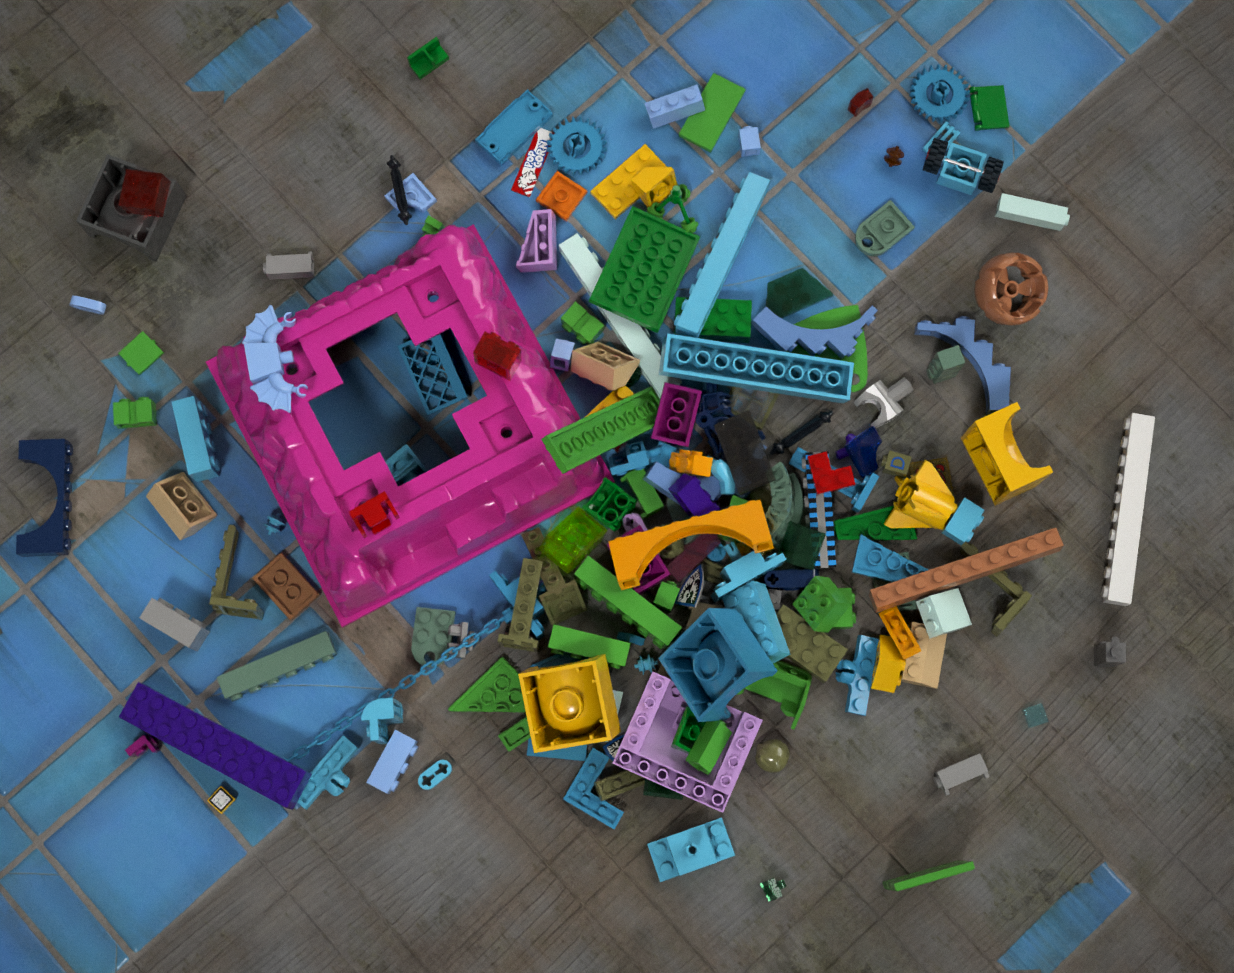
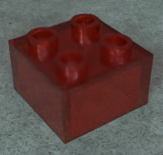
M126 169L118 206L131 214L163 217L171 181L162 173Z
M485 331L473 351L476 364L511 381L522 361L519 346L512 341L507 343L501 340V336L494 332L489 334Z

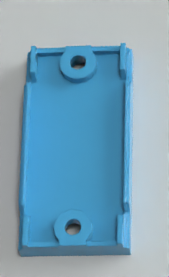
M527 89L475 139V142L502 166L553 117V113Z

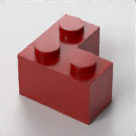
M827 451L807 457L816 496L856 485L851 466L831 470Z

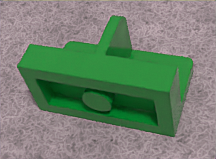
M435 37L409 55L407 60L409 67L421 80L448 61L449 56L440 46L439 39Z

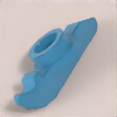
M432 354L428 364L432 366L437 365L440 361L439 356ZM418 363L416 367H424V364Z

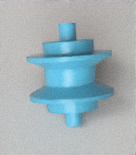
M277 513L276 516L272 515V517L267 516L270 521L268 524L263 525L269 531L268 535L271 536L272 533L276 534L277 532L281 533L279 527L280 525H285L280 518L281 514Z
M648 654L646 659L640 656V660H637L638 664H635L634 667L639 668V672L642 671L644 675L646 670L652 673V669H655L654 665H658V662L653 661V657L650 658Z

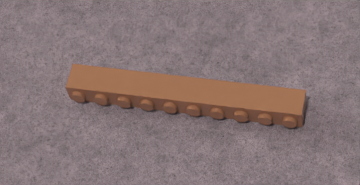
M1053 528L871 589L869 597L875 613L1059 552L1064 545L1057 528Z

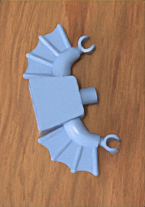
M269 305L264 312L256 313L254 321L245 327L246 336L242 344H244L250 381L253 384L250 386V389L257 394L259 402L267 403L273 411L283 409L290 413L291 394L294 392L298 397L304 398L306 394H301L299 389H308V386L300 384L298 387H295L284 380L282 376L285 374L283 364L294 362L292 350L281 352L276 340L278 334L284 330V327L291 328L295 325L296 318L292 321H287L286 319L292 316L291 312H287L284 315L283 321L279 323L273 306Z

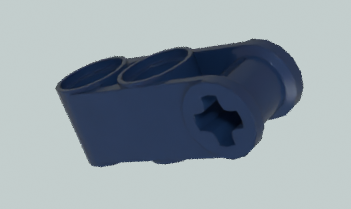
M819 569L772 570L766 573L762 583L766 585L767 589L785 591L804 590L814 576H819ZM771 576H773V579L776 580L773 585L771 584V581H768V579Z

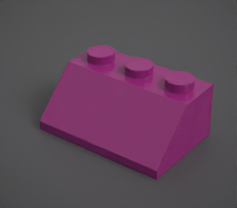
M664 382L651 439L688 447L702 391Z
M639 525L620 537H626L635 532H644V530ZM608 543V544H607V549H608V551H609L610 554H611L610 547H609V543ZM658 554L645 569L639 581L640 586L632 588L639 595L650 590L670 575Z

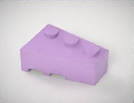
M552 209L534 210L526 231L525 242L521 247L522 251L519 261L516 263L520 273L557 270L556 216Z

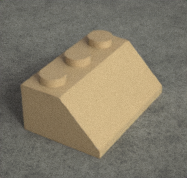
M597 341L572 350L571 372L581 378L591 380L594 384L602 385L607 390L614 391L627 384L638 367L640 360Z
M184 472L155 483L146 495L147 499L179 540L194 535L217 517L215 511Z
M911 622L908 624V627L916 639L921 652L906 659L905 670L900 672L902 675L901 682L937 689L947 634L929 639L924 624Z

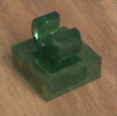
M773 877L760 883L769 902L783 896L780 891L786 887L783 879L776 882Z

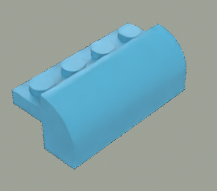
M394 698L376 699L365 707L361 721L370 724L367 725L366 731L367 737H370L371 741L378 744H388V724L403 723L401 702Z

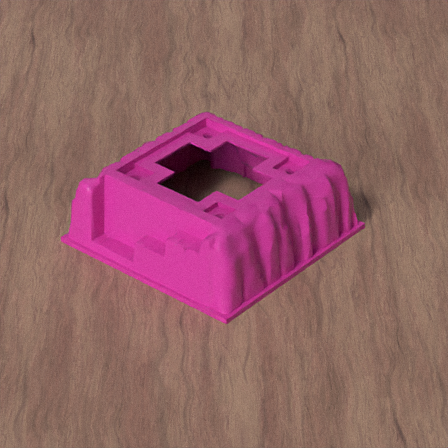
M474 224L467 228L447 225L436 234L424 235L412 249L398 255L394 265H388L377 271L376 274H368L366 277L346 286L342 292L336 291L315 302L307 310L303 309L295 312L294 317L286 319L287 321H292L296 318L295 325L291 328L284 327V330L278 334L276 343L279 345L281 352L292 350L294 362L283 364L285 374L282 376L287 383L293 384L295 387H298L300 384L308 386V389H299L301 394H306L304 398L298 397L294 392L291 394L290 413L283 409L273 411L270 405L258 401L257 394L250 389V386L253 384L250 381L245 348L242 342L236 346L223 345L218 349L216 357L206 361L342 628L591 497L603 482L604 477L615 483L601 455L562 474L551 454L545 448L541 440L542 438L580 420V417L554 369L550 368L549 360ZM433 295L439 297L436 302H430L429 298ZM396 313L400 317L415 347L451 328L487 395L452 414L470 449L400 486L397 485L380 452L343 470L308 403L344 384L326 349ZM284 317L278 318V322L281 323ZM291 368H297V372L294 375L288 374ZM505 430L512 431V435L509 438H504L501 435ZM385 491L400 518L396 520L390 508L387 509L385 513L391 522V526L374 535L365 522L361 526L367 537L363 538L349 511Z

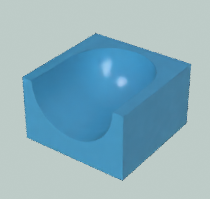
M708 608L658 658L698 722L727 720L731 714L726 705L737 693L748 685L762 678L773 676L777 672V669L736 609Z

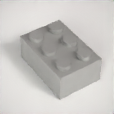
M160 597L158 601L151 598L139 618L188 648L198 652L210 631L205 629L207 625L193 617L190 620L191 615L178 608L173 610L174 605Z

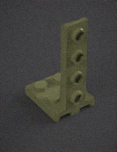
M229 525L228 530L224 532V549L220 550L219 560H221V563L215 572L217 581L216 586L212 587L209 604L213 605L212 608L216 610L217 614L262 620L264 612L255 600L244 599V601H239L235 597L226 596L239 538V532L236 530V527Z
M537 527L522 534L532 559L543 561L541 579L547 592L539 595V598L551 625H556L587 611L576 581L573 580L565 583L540 528Z
M964 542L961 545L960 553L966 558L978 554V549L973 544ZM1005 571L987 576L1013 598L1005 609L1006 613H1000L992 623L993 629L991 633L996 637L1020 613L1032 597L1029 592L1023 591V587L1019 583L1008 579V574Z
M523 558L510 631L498 636V643L502 647L539 653L540 644L538 640L529 635L543 561Z

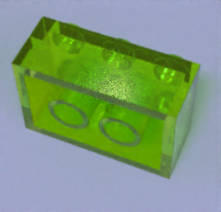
M578 506L545 536L538 550L569 574L601 543L608 530Z

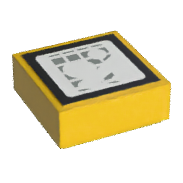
M220 786L207 801L218 812L223 814L236 798L223 786Z

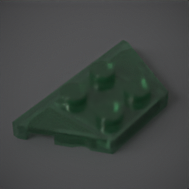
M801 268L768 282L766 307L778 317L784 318L833 297V293L825 288L817 279L809 275L806 270Z

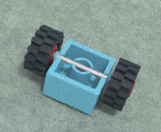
M936 138L933 139L926 156L923 171L937 175L941 163H943L936 184L972 195L979 176H981L978 189L989 193L994 191L1004 161L989 156L983 169L987 154L951 142L946 156H944L948 142Z

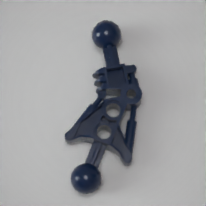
M706 382L707 394H702L700 398L696 423L705 431L715 459H721L729 466L733 458L738 455L746 465L745 473L750 481L759 483L766 480L767 476L765 473L769 470L767 462L762 459H755L746 448L754 441L764 440L766 435L741 417L732 414V408L729 406L731 401L728 400L731 397L730 394L718 392V384ZM723 425H726V430L720 432V428ZM714 431L719 437V447L710 432ZM734 439H738L737 444L735 446H731V442Z

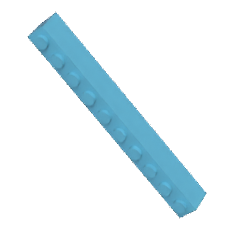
M749 172L747 178L742 179L740 193L736 192L732 202L734 205L732 208H728L725 216L727 220L725 223H721L718 233H720L718 238L713 239L711 244L712 251L705 256L704 268L699 269L696 276L698 280L696 284L693 283L689 290L690 297L684 300L681 310H683L681 315L676 316L674 321L676 334L694 338L699 337L768 192L769 179Z

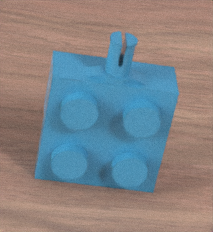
M643 440L625 445L626 453L609 457L610 470L612 475L616 474L617 476L624 475L632 469L642 470L646 468V465H649L650 458L661 455L659 447L648 451L645 449Z

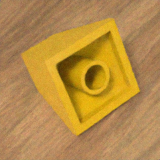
M645 167L643 170L635 173L631 179L634 190L647 208L655 202L660 204L670 195L673 186L677 185L675 172L672 167Z

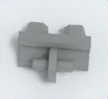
M468 622L449 625L448 635L458 637L457 643L447 644V649L461 645L462 640L467 637V632L468 635L474 633L473 631H468ZM473 636L466 640L468 642L467 645L476 639H473ZM473 645L467 648V651H473ZM466 647L458 651L456 658H465ZM451 650L447 654L453 655L455 653H452Z

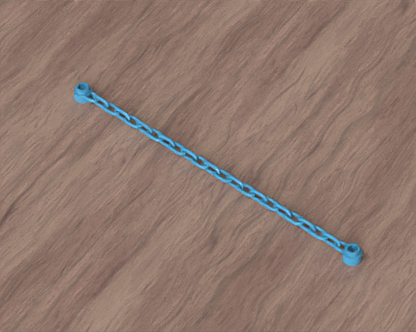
M510 607L503 611V617L499 620L493 619L486 623L483 630L479 633H471L462 640V644L458 647H450L445 650L438 660L429 661L421 666L420 672L417 674H410L401 679L399 685L394 689L388 688L380 693L378 699H383L381 696L387 692L391 695L388 698H393L396 691L409 688L416 682V678L419 676H426L436 670L437 664L440 662L450 661L457 656L460 649L463 647L469 648L477 643L479 637L484 633L490 634L497 630L501 622L511 623L513 608ZM495 622L494 625L497 626L489 631V628L486 627ZM473 636V639L476 640L467 645L468 642L466 640ZM452 650V653L455 654L447 658L445 654ZM431 664V667L434 668L426 672L424 668ZM410 678L412 682L405 686L402 682ZM370 702L360 706L353 716H346L339 720L332 730L322 731L315 736L312 743L301 745L294 750L291 757L284 759L289 762L293 759H301L310 752L311 747L324 744L331 738V734L334 732L343 731L350 727L352 720L362 717L363 712L360 710ZM346 720L349 724L341 728L339 724ZM325 734L327 738L320 742V739L317 738ZM305 747L304 750L306 752L299 756V753L296 752Z

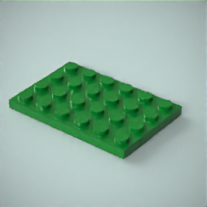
M632 206L588 302L658 333L700 236L691 232H685V229Z

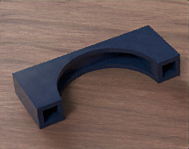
M66 439L19 440L18 459L24 463H33L45 467L55 480L58 494L57 503L50 518L38 529L16 536V554L21 557L68 555V550L71 549L69 531H71L72 524L69 519V512L72 511V503L69 500V496L72 493L70 474L73 472V466L70 463V456L73 455V446Z

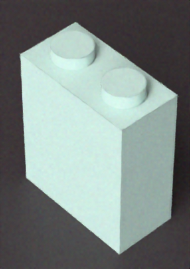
M959 588L930 595L916 601L929 639L972 625Z

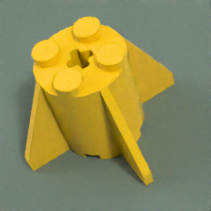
M924 460L915 476L910 475V479L906 477L903 480L895 476L894 480L899 486L895 494L898 499L897 502L894 501L893 503L894 508L884 522L885 526L889 528H934L943 530L947 525L950 515L956 512L957 504L954 503V496L932 463Z

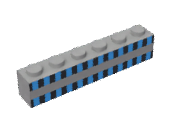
M822 452L805 453V457L801 458L802 469H806V477H803V488H807V496H804V506L808 507L809 515H805L806 527H810V534H806L807 546H811V554H808V565H812V569L836 568L832 495L829 492L816 496L807 460L808 456Z

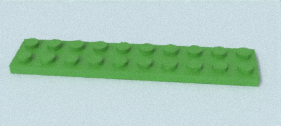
M652 386L563 427L541 440L554 459L556 466L564 474L653 429L660 399Z

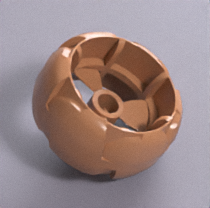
M1022 253L999 254L987 261L980 269L979 279L975 282V299L978 307L985 312L984 315L991 321L1001 325H1021L1032 320L1041 312L1039 308L1046 302L1048 296V280L1042 273L1041 265L1030 256ZM1006 267H1017L1025 280L1019 285L1015 281H1009ZM1018 293L1025 295L1021 306L1016 311L1010 312L1012 306L1011 298L1017 296Z

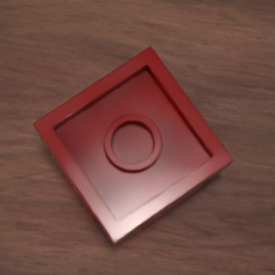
M385 491L349 511L363 538L367 537L361 526L365 522L374 535L391 526V522L385 513L387 509L390 508L396 520L400 518Z

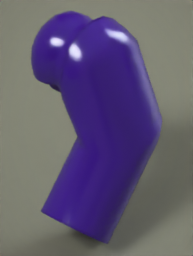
M848 434L845 437V447L835 451L838 460L854 454L858 444V438L854 434Z

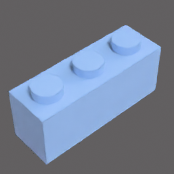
M698 85L645 103L653 129L705 111Z
M395 730L366 783L387 794H390L391 791L395 792L399 785L397 779L400 774L406 772L409 766L407 763L409 757H413L419 746L416 745L418 741Z

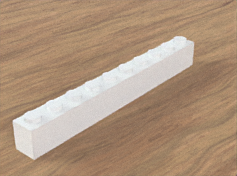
M1131 413L1125 418L1123 423V429L1126 430L1125 436L1121 440L1123 453L1118 461V465L1121 468L1120 473L1116 477L1118 491L1115 492L1113 499L1116 506L1111 515L1113 529H1110L1109 532L1111 544L1106 553V559L1109 560L1108 567L1106 566L1104 569L1106 583L1101 591V597H1104L1103 603L1128 606L1132 602L1155 422L1154 416Z

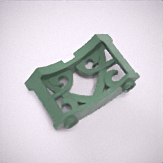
M780 461L765 473L771 486L772 503L765 514L773 546L779 551L783 550L795 536L804 511V497L801 484L796 474H789L784 464Z

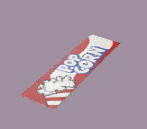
M540 128L535 133L511 191L530 197L549 153L547 152V147H551L547 144V140H551L549 133H555Z

